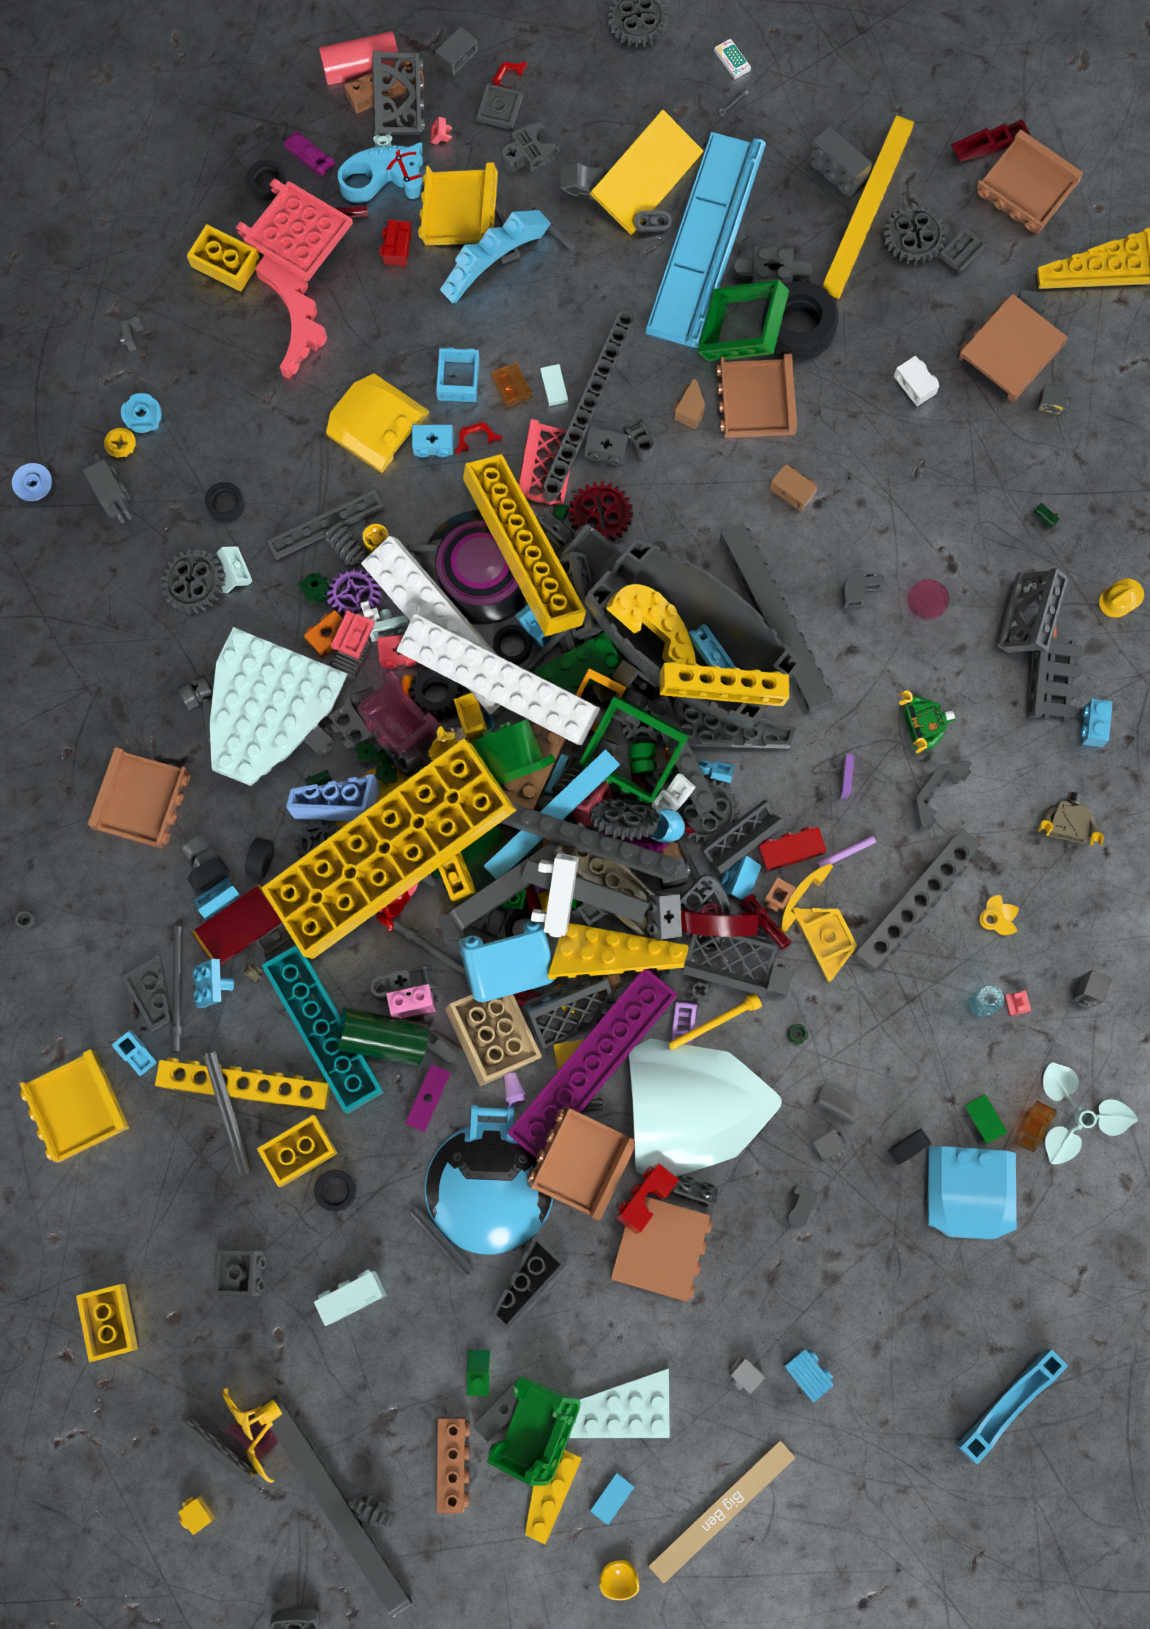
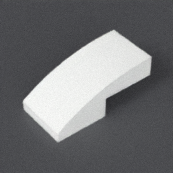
M677 774L668 789L660 792L651 807L656 809L659 815L661 813L658 810L662 809L677 811L696 786L683 774Z

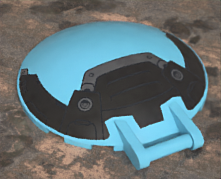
M472 1105L471 1125L453 1134L439 1147L427 1170L425 1199L431 1219L450 1242L469 1252L486 1255L500 1254L520 1247L540 1230L552 1207V1197L538 1190H533L527 1185V1176L531 1169H535L538 1161L507 1134L514 1125L515 1106L491 1108ZM478 1116L507 1117V1123L478 1122Z

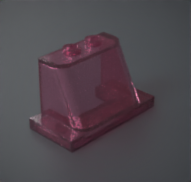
M388 668L382 673L384 685L357 706V710L364 719L366 728L378 735L377 739L384 747L388 746L396 755H399L428 737L434 741L438 737L437 729L441 725L430 713L425 715L403 691L402 682Z

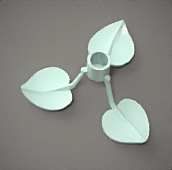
M1053 1062L1045 1069L1043 1089L1046 1095L1054 1101H1060L1065 1097L1078 1112L1075 1115L1077 1126L1069 1131L1063 1126H1057L1050 1129L1046 1134L1045 1148L1051 1164L1065 1163L1079 1153L1082 1140L1073 1132L1078 1129L1080 1130L1082 1127L1091 1128L1098 1120V1126L1102 1132L1110 1136H1116L1125 1132L1138 1121L1136 1114L1127 1105L1114 1099L1101 1102L1098 1106L1099 1114L1096 1115L1090 1110L1082 1109L1068 1095L1073 1094L1078 1089L1079 1080L1077 1074L1069 1067Z

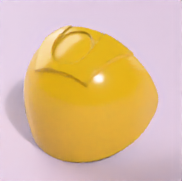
M625 1560L610 1562L604 1567L600 1575L599 1585L605 1597L612 1600H627L638 1593L639 1578L631 1563Z

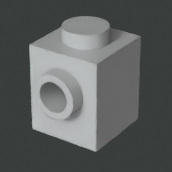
M738 1358L730 1367L732 1370L730 1375L733 1377L731 1382L739 1390L744 1388L749 1394L765 1379L746 1358L742 1360Z

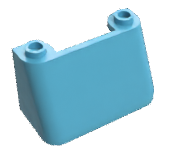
M530 919L523 925V934L483 944L481 938L477 936L459 939L466 980L476 1001L486 1002L548 985L555 980H548L552 957L547 935L544 932L543 922H535Z

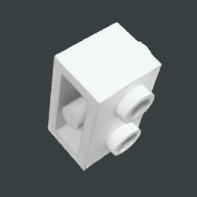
M917 356L896 368L894 378L916 406L936 395L939 388L938 380L934 375L931 376L925 363L919 360Z

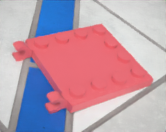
M274 178L270 186L273 187L271 191L277 196L252 228L243 222H239L236 226V229L239 230L237 234L243 237L244 243L256 248L257 251L309 281L353 224V220L290 181L284 185Z

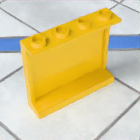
M494 162L486 163V170L432 172L430 167L426 166V174H423L424 191L421 193L423 209H420V219L422 222L418 228L419 237L422 238L425 246L479 243L488 228H494L498 172Z
M92 1049L83 1052L84 1056L28 1083H19L22 1088L20 1095L25 1102H28L30 1107L28 1109L29 1116L37 1123L38 1128L36 1132L40 1140H44L47 1147L45 1148V1153L48 1159L53 1162L59 1163L129 1129L96 1051Z

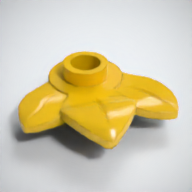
M1001 895L993 896L987 901L986 910L980 914L979 922L987 930L994 929L998 934L1004 936L1012 935L1017 932V928L1011 921L1018 914L1019 908L1011 904H1003ZM987 916L992 917V923L986 921Z

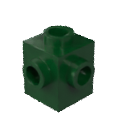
M320 572L316 574L311 573L304 580L298 582L300 590L309 606L315 603H322L328 599L327 592L330 588V582L326 576L322 577Z

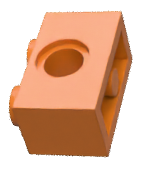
M335 610L332 613L325 614L321 622L316 626L309 627L304 635L306 642L321 659L334 650L331 649V644L343 621V618ZM326 630L332 631L329 636L322 635Z

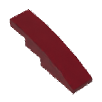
M1023 119L1008 126L1002 124L991 130H988V128L953 143L951 146L959 162L1009 148L1020 129L1028 135L1030 133Z

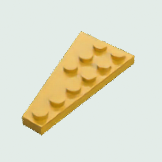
M569 923L566 935L559 937L548 973V980L556 979L559 976L573 978L576 975L589 974L590 976L624 973L627 970L640 972L643 969L656 968L658 970L684 968L688 945Z

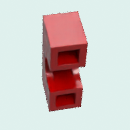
M659 1163L653 1167L650 1165L642 1175L645 1177L640 1184L637 1182L631 1189L630 1193L632 1196L628 1201L624 1200L617 1208L619 1213L615 1218L635 1234L642 1232L654 1215L645 1206L646 1195L653 1193L660 1199L666 1198L679 1181L677 1177Z

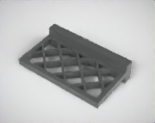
M693 934L683 974L765 996L778 949L777 945L744 936L728 937L732 945L721 951L716 940L722 936H710L711 940L701 945L697 935ZM732 938H733V939H736V940H739V941L736 942V943H734L733 940H732ZM695 941H696V943L698 944V947L694 949V945H695ZM744 941L750 944L752 951L742 956L736 945ZM714 942L719 952L708 958L702 947ZM734 947L740 958L728 963L723 953ZM763 947L772 949L771 957L762 962L757 951ZM701 949L706 960L701 963L690 961L692 953ZM755 953L760 963L749 969L744 958ZM721 955L726 966L720 969L714 968L710 960ZM741 960L747 971L740 975L735 974L731 966ZM769 962L768 968L766 969L764 964ZM762 966L766 972L764 981L755 979L751 971ZM729 968L731 972L724 971V969ZM749 973L750 976H751V978H750V977H746V976H744V975H746V974Z
M587 975L528 1000L524 1004L541 1046L545 1049L594 1028L605 1016V1014H602L605 1005L612 1007L616 1001L606 975ZM606 988L607 992L603 999L595 997L598 991ZM581 998L588 999L584 1007L575 1005L577 1000ZM592 1001L601 1003L597 1012L588 1009ZM562 1006L568 1007L564 1016L556 1013L557 1009ZM573 1009L581 1011L577 1020L569 1018ZM586 1013L594 1016L592 1021L588 1023L582 1022ZM544 1014L548 1015L545 1024L539 1023L535 1019ZM553 1017L561 1020L558 1028L549 1026ZM566 1021L575 1024L572 1030H562ZM546 1030L555 1032L553 1038L544 1041L543 1036Z
M195 1409L191 1416L181 1419L177 1424L249 1485L258 1475L249 1461L246 1449L200 1410ZM258 1460L263 1468L265 1465L260 1460Z

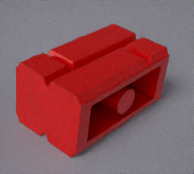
M388 220L387 227H383L382 238L385 241L384 244L380 245V256H383L385 264L407 266L412 235L410 222Z

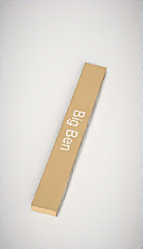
M779 1440L648 1565L664 1584L785 1469L795 1459L793 1454Z

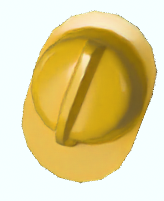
M1124 578L1101 593L1099 606L1102 612L1109 617H1122L1143 602L1144 590L1137 581Z

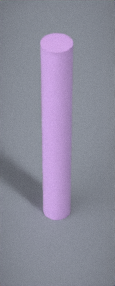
M871 835L818 861L817 865L821 868L825 865L833 864L876 843L875 838Z

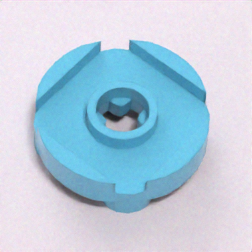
M137 393L130 396V399L126 403L124 402L121 407V417L128 429L137 433L156 430L162 418V410L157 400L146 393ZM141 409H143L144 412H146V414L142 417L136 415L137 413H140Z

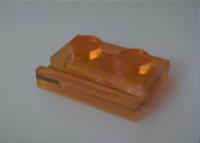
M514 362L511 366L507 365L491 372V377L507 409L525 402L526 399L533 398V394L517 362Z

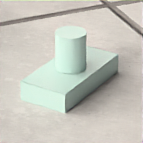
M382 610L379 613L381 621L375 622L370 638L374 642L380 637L405 634L409 626L408 618L405 615L393 618L391 610Z

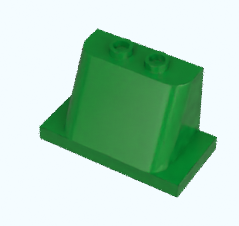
M528 719L513 725L509 721L500 725V730L496 732L493 729L481 733V738L470 742L499 785L543 769L556 762L553 754L543 757Z

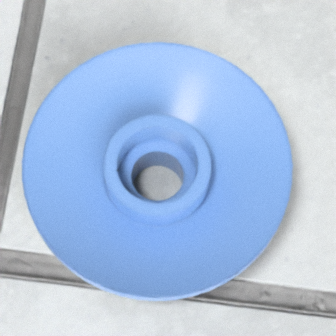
M37 463L21 466L12 478V488L15 494L26 501H36L45 497L52 486L50 472L44 466ZM32 483H37L36 486L31 487Z

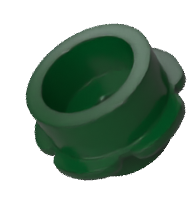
M793 1024L788 1028L789 1033L787 1037L790 1042L800 1045L804 1040H807L808 1031H806L804 1025Z

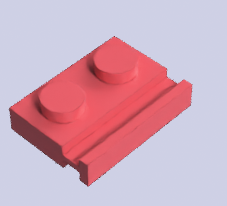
M347 610L331 644V649H336L359 660L375 626V621Z

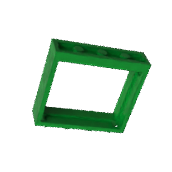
M774 279L766 282L739 284L738 286H725L724 288L714 289L698 353L708 362L721 360L722 356L726 360L774 354L789 289L780 280ZM771 298L762 337L718 342L728 303Z
M614 696L579 763L585 769L594 761L591 758L617 709L628 713L679 741L652 792L614 771L604 781L609 784L614 782L620 785L619 789L625 793L630 794L632 792L638 795L637 799L641 802L643 801L647 804L649 802L654 803L690 735L623 698Z

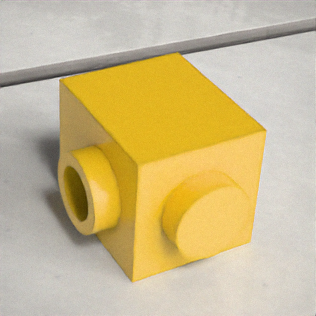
M193 1496L181 1504L183 1509L178 1512L181 1525L185 1529L188 1528L192 1535L216 1519L201 1496L196 1499Z

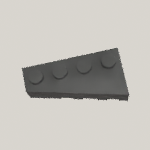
M536 1234L491 1314L509 1333L569 1268Z

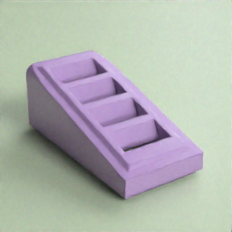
M676 1000L671 1041L678 1038L676 1033L685 1034L694 1029L697 1002ZM679 1008L692 1009V1013L679 1011ZM678 1016L689 1017L691 1021L678 1020ZM677 1025L690 1026V1030L677 1029ZM693 1039L685 1043V1045L692 1046Z

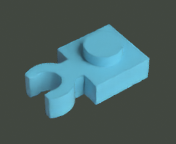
M700 759L699 763L703 775H711V779L715 778L719 782L731 783L735 765L715 761L713 764L703 759Z

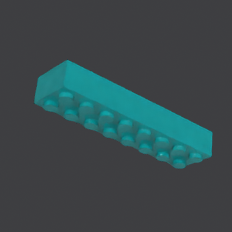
M297 945L261 965L344 1113L348 1115L385 1093L364 1055L336 1050L341 1015L311 962L302 955Z

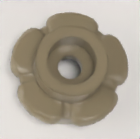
M246 964L243 973L250 980L256 983L258 979H262L260 975L262 971L255 964L251 966Z

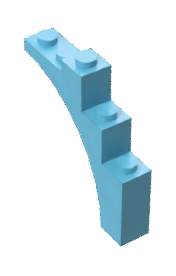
M539 210L512 212L503 227L488 228L479 244L464 245L455 259L457 262L456 266L440 290L452 303H457L466 289L486 268L519 245L542 238L551 222Z

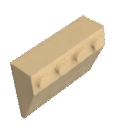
M513 994L486 1002H478L473 998V995H469L450 1003L445 1009L480 1087L542 1058Z

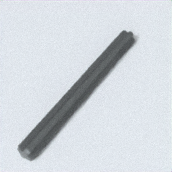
M206 1052L203 1057L240 1176L249 1174L251 1168L216 1052Z

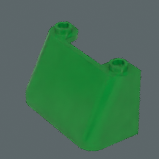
M519 1376L513 1386L514 1396L519 1399L504 1441H498L490 1447L487 1463L529 1486H546L551 1483L556 1474L579 1413L581 1402L571 1395L527 1377Z

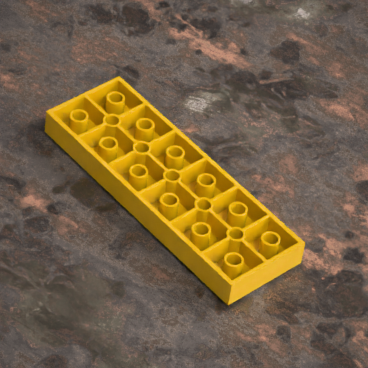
M462 739L261 889L302 955L314 959L517 810L473 745L466 739Z

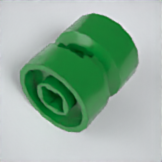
M637 743L629 746L630 759L633 760L630 763L631 776L636 774L642 777H651L653 772L657 771V762L653 760L656 758L655 744Z

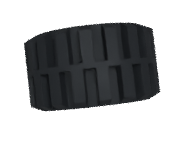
M425 667L426 671L420 670L418 672L419 676H414L412 679L413 684L410 685L413 705L419 714L421 713L425 719L430 717L431 721H435V718L443 721L445 716L449 719L452 717V712L457 713L454 699L463 696L461 684ZM433 685H442L449 692L442 701L432 702L425 698L427 689Z

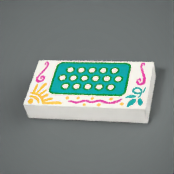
M731 39L715 47L714 52L734 80L751 70V66Z

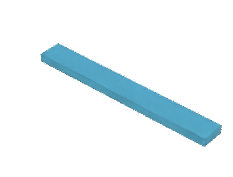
M605 749L540 813L563 820L620 764ZM521 830L484 867L497 880L523 859L543 837Z

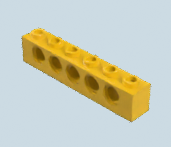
M677 662L664 663L660 670V695L784 706L789 699V674H782L778 671L769 673L761 672L757 669L748 671L736 667L726 669L719 666L705 667L698 664L684 665ZM700 679L706 680L707 683L702 682Z
M461 851L439 867L452 901L461 903L477 894Z

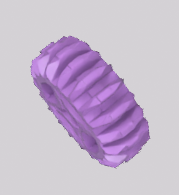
M353 567L352 572L345 568V574L337 573L338 579L332 577L334 584H329V590L331 591L327 592L329 597L327 601L329 605H332V611H337L340 616L343 614L345 616L347 610L354 614L363 612L360 603L367 595H369L367 601L371 609L376 608L375 605H380L381 602L378 598L382 596V593L379 591L381 587L379 584H376L377 582L369 572L365 574L363 568L359 572H357L355 567ZM354 582H362V583L366 584L367 586H364V585L358 586V585L354 584ZM347 584L348 586L346 590L342 591L341 594H339L342 587ZM352 588L354 589V592H356L357 594V601H355L354 597L351 594L353 593ZM342 603H352L355 607H347Z

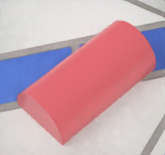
M393 31L319 47L328 85L359 79L372 72L373 51L398 53ZM381 60V63L391 65L396 63V61Z

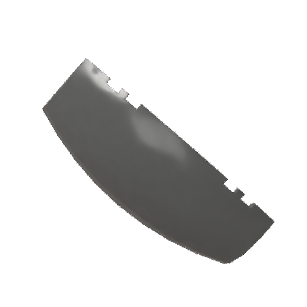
M635 539L615 562L612 571L608 570L587 593L585 605L600 628L615 647L640 672L659 687L660 670L663 664L667 663L662 659L665 642L644 623H642L640 631L633 633L606 609L612 595L628 585H644L659 592L670 604L675 606L688 632L691 630L696 631L703 624L707 625L736 668L748 671L757 669L761 672L769 673L778 671L782 674H789L790 680L801 665L787 644L783 645L779 640L775 629H770L764 623V618L730 587L691 562L687 564L678 559V555L674 553L669 555L660 551V547L645 541ZM693 645L696 663L699 666L709 667ZM700 679L702 682L707 683L706 680ZM673 696L703 714L748 731L770 707V705Z

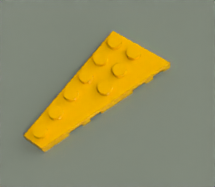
M1150 227L1140 233H1132L1126 238L1088 249L1087 252L1074 254L1062 261L1057 260L1038 267V289L1150 284Z

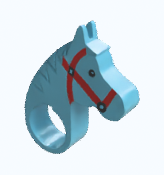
M420 142L410 147L382 146L370 148L348 158L338 171L341 195L350 202L364 203L372 199L387 182L392 181L398 187L404 188V193L408 198H419L423 191L422 177L419 173L420 167L423 166L421 156L423 152L422 143ZM353 174H366V176L371 178V182L363 188H351L344 183L346 178Z

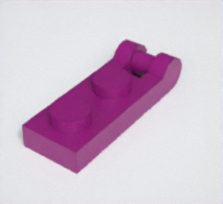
M297 130L283 143L289 152L320 177L326 174L328 168H332L335 165L334 160L329 155L324 154Z

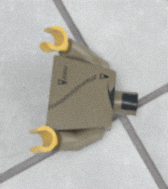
M1069 792L1067 801H1059L1056 805H1051L1042 814L1041 824L1037 829L1038 832L1044 829L1046 836L1081 844L1086 843L1090 837L1089 845L1093 846L1094 841L1098 842L1099 846H1102L1104 841V835L1099 832L1093 814L1090 813V808L1080 805L1081 794L1076 792Z

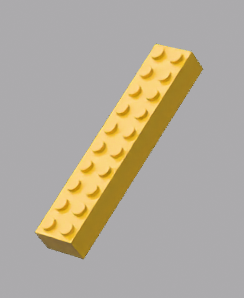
M499 454L466 463L463 480L545 637L582 626L586 610L503 455Z

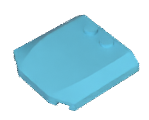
M944 1146L929 1147L927 1225L935 1227L948 1237L994 1240L1017 1229L1016 1153L1004 1150Z

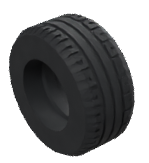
M808 281L786 283L784 285L789 289L783 315L792 310H803L810 313L816 319L818 325L810 331L798 332L787 327L782 320L774 352L782 357L784 354H792V360L812 359L824 352L831 344L838 324V308L829 292L817 284ZM768 298L765 304L762 317V331L764 329L771 298Z

